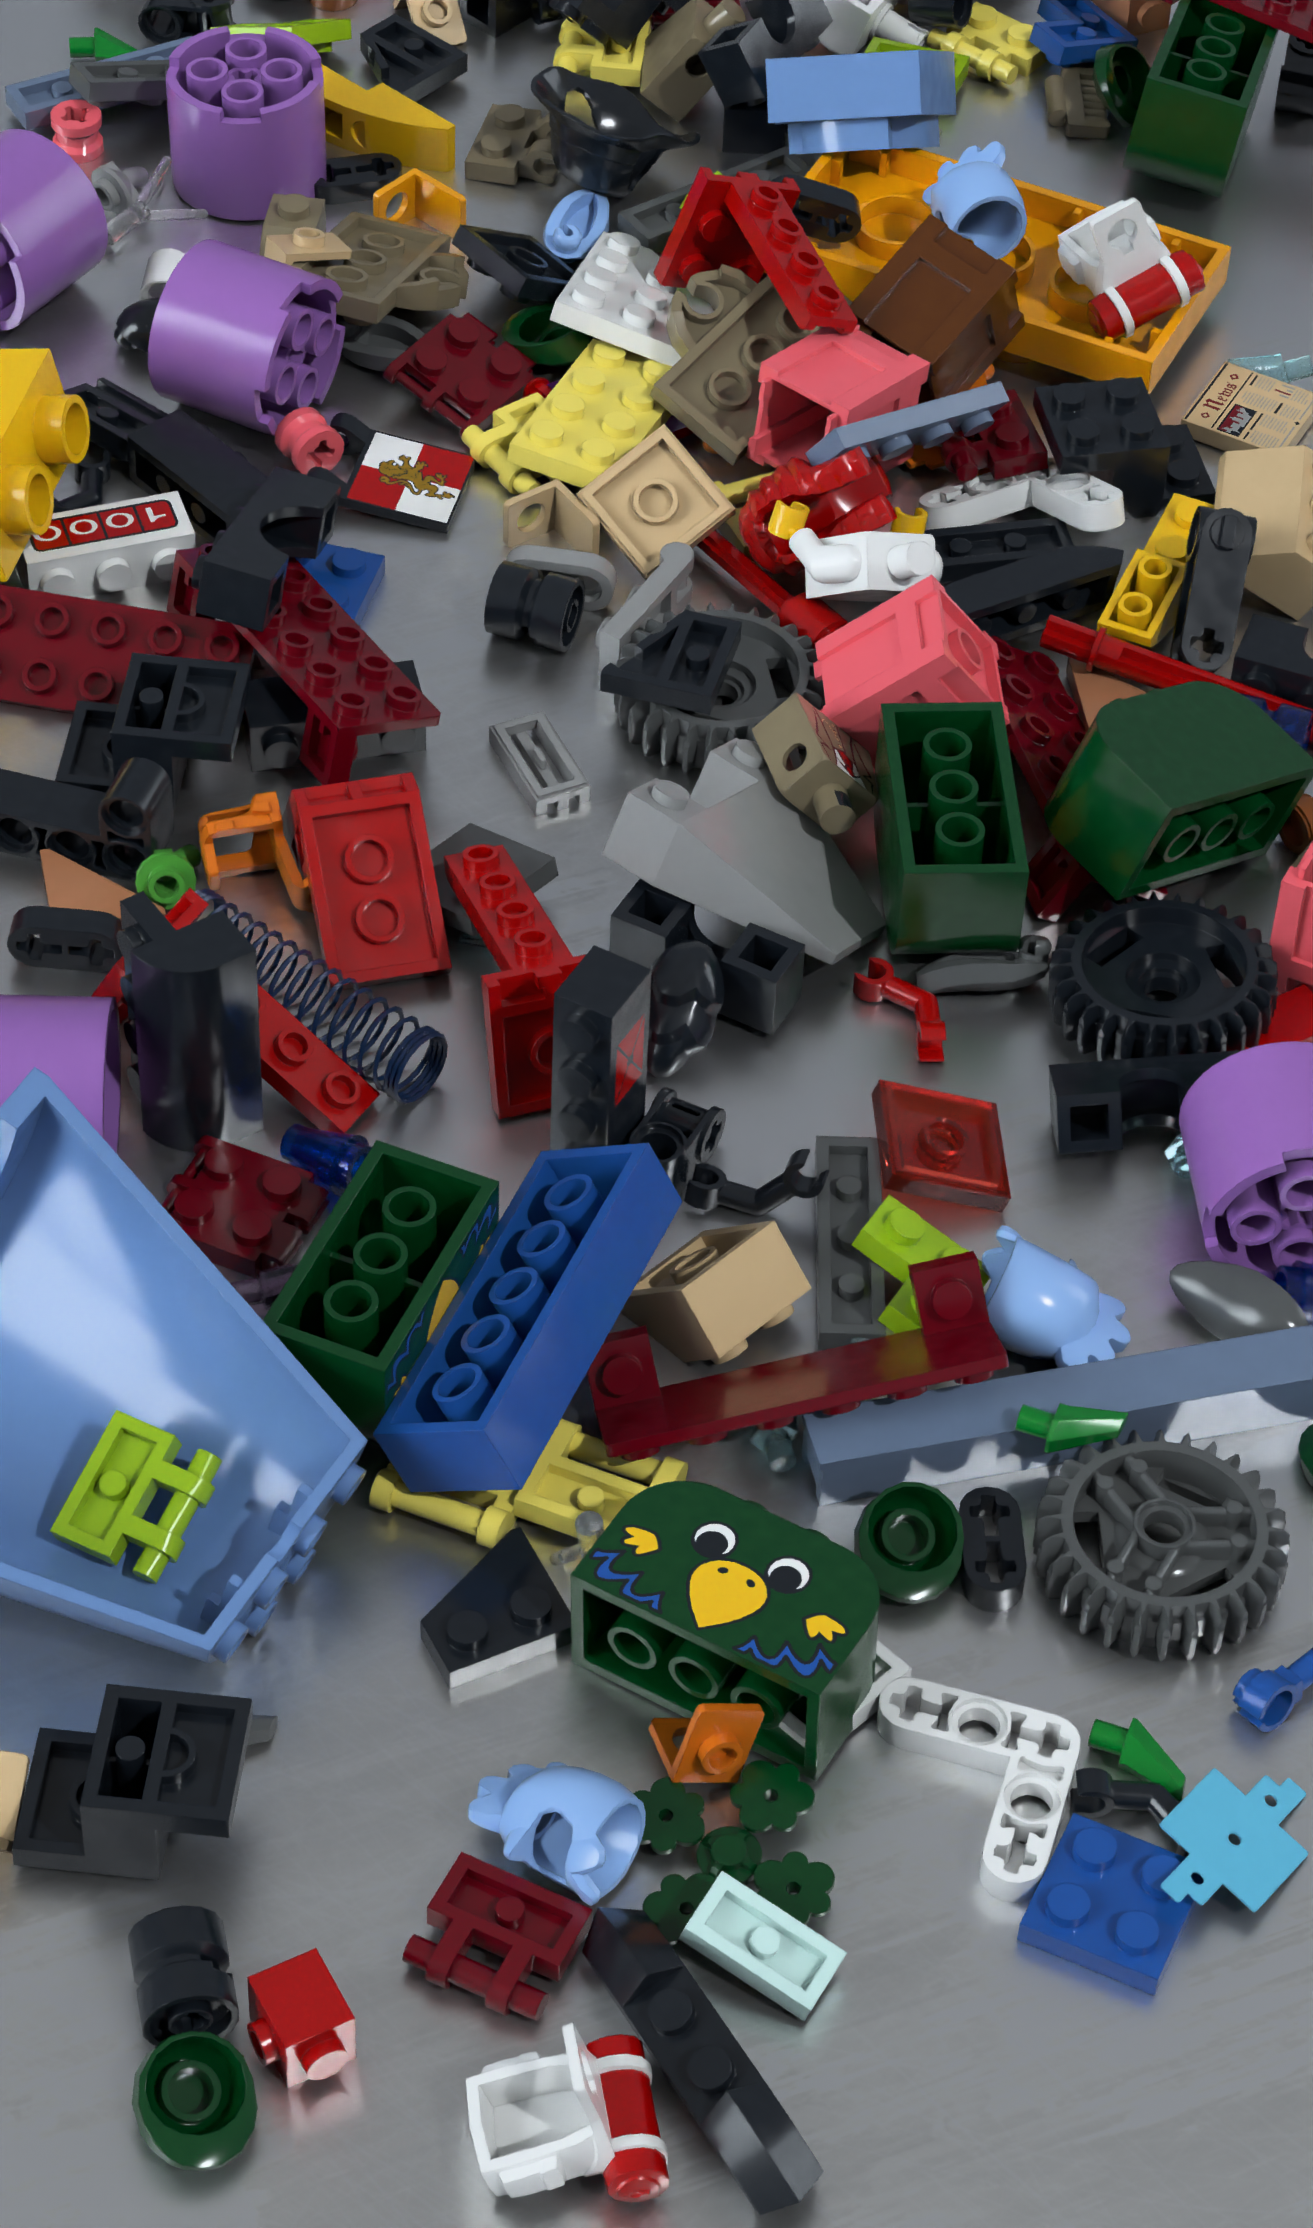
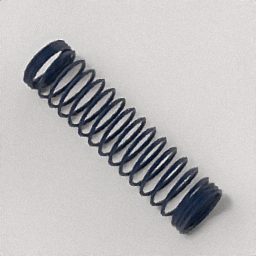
M208 888L195 891L206 902L213 900L214 911L208 916L221 910L227 916L228 908L232 909L235 915L230 920L234 922L237 928L239 918L248 919L249 925L240 932L243 935L248 932L246 939L249 942L252 939L254 927L263 929L264 934L252 944L256 949L262 943L256 956L257 964L264 955L268 945V938L270 936L278 938L279 944L267 953L257 969V982L260 986L270 978L278 966L283 954V947L288 945L293 948L294 953L281 964L269 985L268 993L272 997H275L285 987L293 975L298 962V956L305 955L308 957L309 963L298 971L284 995L282 1006L285 1009L300 996L308 984L313 971V965L318 964L323 967L324 972L306 990L299 1005L298 1013L294 1016L300 1022L302 1017L316 1004L327 984L328 975L335 974L338 976L339 982L329 989L321 1000L314 1015L313 1023L307 1027L315 1036L317 1026L329 1016L336 1006L342 993L343 985L346 983L352 984L354 991L344 999L336 1010L328 1033L319 1039L322 1042L327 1039V1046L333 1052L342 1049L341 1059L355 1072L359 1073L365 1081L374 1083L377 1090L386 1093L388 1097H391L398 1103L404 1105L414 1102L427 1093L443 1070L447 1058L448 1044L444 1034L427 1025L420 1028L416 1017L409 1016L404 1018L402 1008L397 1006L389 1008L387 999L383 997L374 999L371 989L367 987L359 989L356 979H344L339 969L333 968L329 970L325 960L320 958L313 960L311 951L306 949L299 951L296 942L292 940L284 941L282 934L278 931L269 932L264 922L258 921L254 923L250 913H239L237 905L226 903L224 897L215 893V891ZM277 952L272 965L270 966L266 974L259 980L265 965L268 963L271 957ZM292 961L287 974L285 975L281 983L274 989L280 975L288 966V964ZM306 972L303 982L298 987L296 992L290 997L296 983ZM319 982H321L318 991L316 992L310 1003L305 1007L310 997V994L313 992V990L316 988ZM336 991L332 1002L330 1003L326 1011L321 1015L326 1003L331 998L333 993ZM358 994H368L369 1001L359 1009L351 1020L345 1033L344 1041L332 1048V1036L345 1024L352 1014L357 1003ZM351 1001L348 1010L346 1011L342 1019L339 1021V1023L336 1025L341 1013L346 1008L348 1003ZM377 1002L382 1003L384 1011L375 1018L367 1029L361 1041L359 1052L347 1057V1047L360 1034L368 1022L373 1010V1004ZM365 1012V1015H364L362 1021L360 1022V1024L358 1025V1027L356 1028V1030L352 1033V1031H353V1029H354L356 1023L358 1022V1020L361 1018V1016H362L363 1013ZM392 1012L398 1013L399 1021L391 1027L383 1038L374 1061L362 1067L363 1054L376 1042L388 1020V1014ZM404 1023H414V1031L406 1036L397 1046L388 1061L385 1073L378 1077V1065L397 1043ZM379 1024L378 1029L376 1030V1032L374 1033V1035L372 1036V1038H371L370 1041L368 1042V1040H369V1038H370L372 1032L374 1031V1029L376 1028V1026ZM394 1034L393 1039L391 1040V1042L389 1043V1045L387 1046V1048L384 1050V1048H385L387 1042L390 1040V1038H391L392 1035ZM429 1040V1046L417 1068L404 1081L399 1083L403 1069L410 1057L422 1044ZM357 1059L358 1068L351 1066L349 1062ZM373 1068V1078L367 1076L365 1071ZM421 1072L409 1087L402 1092H398L399 1089L409 1084ZM384 1080V1086L381 1085L380 1081Z

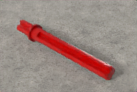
M1051 614L1047 620L1039 642L1040 647L1087 663L1085 669L1092 672L1093 668L1096 667L1155 689H1164L1192 681L1219 684L1250 699L1267 713L1291 738L1313 746V709L1106 634V627L1101 626L1098 632Z

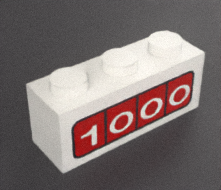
M178 491L53 513L50 526L43 535H31L15 567L24 589L79 598L168 582L172 579L176 550L196 548L195 532Z

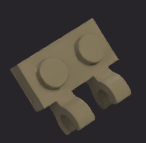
M492 104L464 161L465 179L514 186L519 177L533 179L543 184L553 183L559 171L554 164H546L541 160H553L549 113L542 118L541 110L522 108L516 104Z

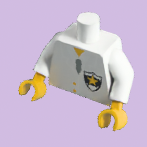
M781 500L776 501L768 530L777 537L789 540L790 549L805 567L806 599L885 602L930 575H933L940 582L943 562L939 552L935 550L933 535L924 534L928 513L922 508H916L914 516L901 512L899 507H895L894 511L898 518L892 521L890 532L864 531L819 539L812 529L804 528L810 511L806 505L794 501L790 507Z

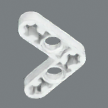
M1048 458V469L994 480L991 472L976 476L968 482L961 481L930 491L919 498V508L924 509L928 513L925 530L977 525L1032 506L1083 531H1107L1117 528L1125 522L1123 492L1119 488L1086 472L1060 475L1054 458Z
M903 1677L894 1679L885 1685L880 1693L876 1726L880 1736L888 1744L899 1749L1004 1776L983 1846L980 1880L983 1887L993 1897L1001 1901L1019 1903L1030 1900L1051 1860L1076 1773L1081 1747V1737L1077 1728L1068 1719L1046 1711L921 1678ZM906 1706L919 1709V1712L914 1715L913 1720L900 1718V1714L905 1711ZM941 1714L948 1715L946 1731L937 1729ZM968 1721H983L990 1724L996 1730L997 1737L985 1743L972 1742L960 1733L959 1727ZM1010 1732L1019 1734L1016 1750L1008 1748ZM1043 1743H1051L1057 1746L1052 1757H1044L1038 1754ZM1024 1795L1036 1796L1048 1804L1050 1812L1044 1817L1037 1819L1025 1818L1012 1808L1011 1802ZM1013 1840L1026 1844L1023 1864L1019 1868L1018 1873H1010L1004 1870V1866L1009 1861Z

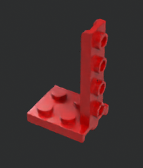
M700 167L653 272L661 286L686 288L690 276L699 272L718 270L721 264L743 271L758 284L765 270L799 329L813 330L816 326L835 328L837 333L851 334L858 323L843 293L839 290L825 267L823 260L819 257L805 234L803 227L792 212L801 192L794 178L784 177L782 183L760 180L756 173L738 171L736 176L732 177L713 174L710 168Z
M489 844L472 845L461 853L444 856V866L448 883L501 972L482 975L481 983L491 1102L498 1119L551 1108L554 993L586 954L572 956L503 844L497 846Z
M189 888L164 917L178 930L196 922L209 904ZM123 956L115 963L91 995L92 997L116 998L120 1026L128 1019L127 1002L120 986V979L125 976ZM258 984L261 1077L327 1137L339 1140L380 1093Z

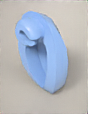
M581 189L562 198L553 209L543 230L542 239L544 246L566 263L585 259L603 231L609 232V202L607 197L588 189Z

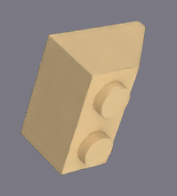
M773 1220L702 1231L640 1277L621 1313L638 1327L645 1325L648 1335L683 1362L711 1359L713 1364L718 1365L744 1352L749 1346L746 1338L756 1330L773 1327L791 1316L794 1312L792 1303L809 1291L811 1286L776 1222Z

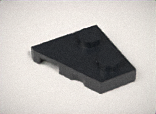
M396 13L360 33V51L379 83L386 84L415 102L467 72L468 54Z
M685 610L667 622L664 630L650 634L635 645V656L622 666L617 667L610 662L603 667L600 677V691L710 715L741 641L742 622Z
M521 1527L510 1530L420 1621L421 1639L449 1689H453L571 1644V1612Z

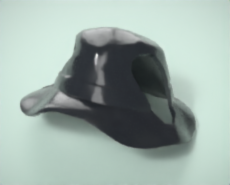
M561 66L548 67L532 79V93L549 111L551 151L554 164L563 176L585 189L609 197H626L633 191L639 180L650 170L652 165L657 162L664 151L690 147L700 141L701 136L696 131L685 135H677L659 125L632 92L614 83L592 79L571 72ZM574 90L584 95L591 108L595 128L565 112L567 92Z

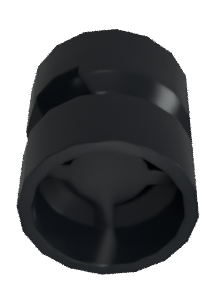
M504 560L497 568L488 591L484 612L486 632L515 640H520L529 633L535 645L566 652L573 643L580 625L585 601L584 581L553 572L540 579L538 569Z
M183 1905L159 1910L137 1922L128 1934V1946L134 1982L139 1986L136 1992L143 2037L150 2044L157 2046L170 2036L189 2031L211 2032L221 2038L233 2031L239 2021V2009L232 1973H226L230 1963L224 1924L216 1912L199 1906Z

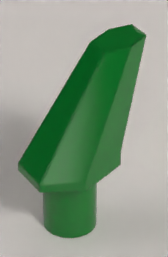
M94 28V37L69 38L71 58L95 57V61H100L137 50L99 28Z
M1060 1403L1054 1414L1023 1404L1015 1430L1045 1439L1044 1452L1051 1453L1118 1438L1126 1424L1129 1413L1069 1406Z
M1133 1718L1129 1729L1095 1719L1088 1740L1089 1747L1120 1756L1119 1769L1130 1772L1144 1782L1160 1783L1179 1803L1183 1800L1186 1783L1185 1775L1138 1719Z

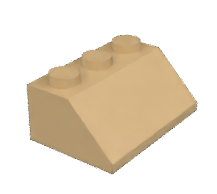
M1306 445L1226 451L1219 458L1214 509L1232 508L1243 515L1256 517L1257 519L1256 538L1247 567L1244 588L1299 621L1313 607V450Z

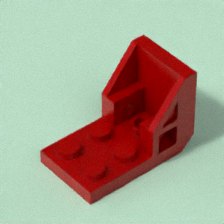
M413 773L291 790L282 817L284 836L302 879L304 880L308 877L322 960L326 961L328 969L336 968L341 970L343 978L356 979L358 987L450 973L452 963L420 791ZM335 974L328 975V991L339 982L338 976ZM346 983L343 985L342 990L351 989L353 985Z

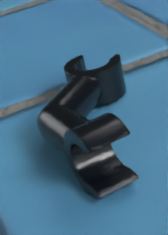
M107 450L104 451L103 461L100 463L89 464L82 460L80 463L74 464L75 478L81 483L80 493L61 501L54 497L53 513L102 504L103 484L108 482L111 477V455Z
M801 1149L791 1155L784 1173L756 1189L727 1180L725 1173L713 1165L695 1164L693 1178L688 1180L684 1201L688 1205L702 1210H710L722 1205L752 1215L762 1216L794 1196L813 1198L819 1195L823 1190L830 1170H825L815 1177L802 1175L798 1170L805 1165L810 1149Z
M1099 1768L1076 1770L1077 1788L1070 1789L1072 1814L1076 1813L1086 1818L1102 1817L1113 1809L1148 1811L1160 1824L1179 1804L1172 1794L1160 1783L1113 1780L1107 1771ZM1177 1844L1175 1853L1187 1857L1189 1853Z

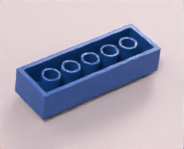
M649 1143L548 1150L539 1153L373 1433V1436L410 1492L521 1490L683 1202Z

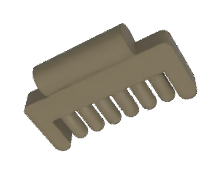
M1062 67L1060 76L1051 75L1044 82L1049 122L1055 127L1065 125V132L1069 137L1107 139L1109 137L1111 124L1107 119L1106 107L1096 93L1092 77L1094 68Z

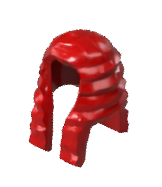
M857 446L815 466H811L809 462L795 457H791L786 465L777 466L772 475L761 478L758 489L748 492L747 502L740 510L739 529L743 541L749 547V553L761 568L774 575L787 573L795 577L801 570L805 571V567L790 549L789 540L777 537L768 530L769 521L777 500H781L790 507L794 501L806 505L810 511L804 528L812 529L819 539L874 531L898 517L887 499L892 497L893 494L890 482L877 457L872 456L868 461L860 446Z

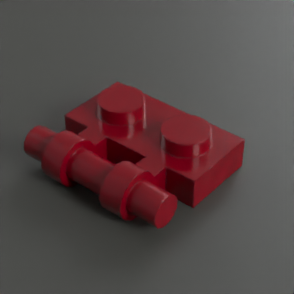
M1015 389L1006 390L1010 401L992 415L995 422L990 427L968 437H964L962 431L954 432L952 437L938 444L942 446L940 454L946 468L950 472L955 473L960 481L968 482L973 480L977 476L978 470L989 468L994 480L1048 469V451Z
M461 1852L427 1906V1924L445 1931L438 1944L419 1935H412L405 1947L402 1960L425 1971V1978L431 1983L445 1989H449L454 1984L485 1998V2007L502 2015L508 2016L514 2011L534 2021H538L545 2010L549 1994L525 1982L532 1971L557 1982L561 1980L590 1930L593 1921V1909ZM474 1944L505 1958L498 1971L466 1957L471 1946Z

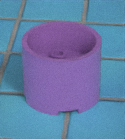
M223 26L190 37L169 56V68L166 74V95L172 180L179 196L186 203L206 214L242 221L265 220L273 193L284 195L301 194L306 197L315 198L314 184L320 178H324L325 182L327 179L324 78L321 57L317 50L303 38L279 28L268 26L265 30V35L253 33L230 34L228 26Z
M8 129L0 132V331H4L20 325L92 270L102 260L108 242V228L103 206L95 188L84 171L69 154L54 142L40 134L24 129Z
M207 239L197 243L176 265L163 289L154 314L148 345V370L154 390L166 399L275 437L278 424L286 415L295 409L309 407L311 402L321 405L331 386L340 360L346 328L336 323V302L339 303L343 296L341 288L335 281L215 239Z
M0 994V1107L31 1070L36 1067L53 1080L118 1155L121 1111V1037L116 998Z
M1291 1041L1259 1045L1235 1053L1209 1068L1190 1087L1180 1108L1179 1126L1206 1250L1212 1261L1237 1264L1250 1268L1273 1281L1274 1279L1313 1276V1043Z

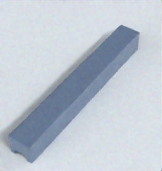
M1313 1324L991 1379L974 1384H962L927 1390L923 1394L909 1399L895 1400L886 1397L863 1401L857 1409L843 1414L827 1415L823 1414L821 1410L802 1414L804 1431L801 1454L804 1463L810 1464L817 1485L816 1499L818 1505L823 1506L878 1496L885 1489L901 1482H917L928 1486H937L1062 1464L1065 1459L1078 1461L1083 1446L1046 1453L1044 1452L1045 1439L1015 1430L1023 1404L1054 1414L1060 1403L1069 1406L1129 1413L1123 1430L1118 1438H1114L1120 1445L1127 1444L1132 1430H1136L1142 1441H1154L1156 1433L1161 1429L1166 1442L1180 1443L1187 1433H1189L1191 1441L1313 1420ZM1103 1441L1087 1445L1101 1453Z

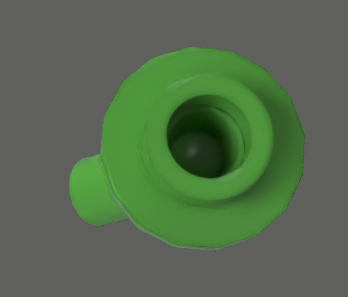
M187 844L174 852L172 848L154 849L153 855L142 861L136 871L135 885L137 892L143 891L152 902L164 907L165 910L172 909L189 888L195 891L197 879L194 868L200 865L202 859L197 847Z

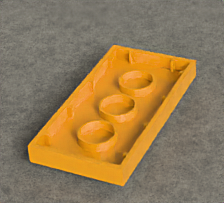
M919 148L823 153L804 176L805 178L847 190L859 200L862 226L854 238L846 242L831 243L807 236L819 257L823 260L825 267L839 290L850 301L853 302L924 220L932 214L931 208L922 199L923 193L929 186L938 181L937 173L942 164L947 161L955 164L958 162L957 160ZM1011 178L1023 198L1027 225L1025 234L1018 246L1001 258V260L1016 269L1018 281L1015 284L1019 311L1024 314L1025 326L997 358L1010 363L1036 361L1094 381L1142 377L1150 395L1225 284L1231 246L1155 223L1161 236L1160 241L1165 244L1171 254L1184 250L1186 253L1191 254L1197 263L1201 265L1206 287L1203 291L1192 296L1189 304L1183 307L1177 305L1136 328L1134 335L1127 339L1123 335L1114 341V338L1108 336L1103 339L1098 333L1094 332L1087 316V305L1094 298L1093 292L1085 284L1078 285L1061 266L1057 250L1059 248V234L1106 207Z

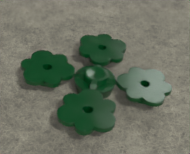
M756 1760L746 1765L742 1772V1783L736 1784L730 1791L731 1803L740 1809L739 1818L744 1829L734 1826L720 1827L709 1832L706 1836H704L705 1824L700 1817L704 1812V1800L697 1793H686L685 1787L681 1782L672 1783L670 1777H664L653 1783L650 1792L639 1790L633 1793L644 1803L646 1812L641 1845L651 1843L654 1852L660 1855H667L676 1849L677 1844L687 1847L700 1842L697 1849V1862L702 1873L694 1874L686 1880L678 1874L666 1876L661 1882V1891L649 1894L642 1905V1910L647 1913L670 1945H675L681 1941L678 1938L721 1871H724L745 1886L754 1879V1884L759 1890L757 1894L804 1925H807L810 1916L823 1917L829 1913L831 1899L828 1894L832 1891L835 1884L833 1870L822 1862L808 1863L807 1857L797 1851L787 1853L783 1857L782 1862L767 1860L761 1863V1845L756 1837L751 1834L766 1832L771 1827L779 1832L792 1831L797 1825V1816L804 1815L813 1808L815 1803L814 1791L810 1785L800 1781V1772L793 1764L785 1763L775 1768L767 1761Z

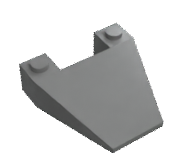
M735 738L711 750L691 796L681 785L668 780H659L658 778L629 791L602 852V855L658 889L744 927H747L751 922L805 944V954L830 965L835 964L881 935L886 927L884 918L829 833L825 832L822 827L784 798L776 786L758 743L751 740Z

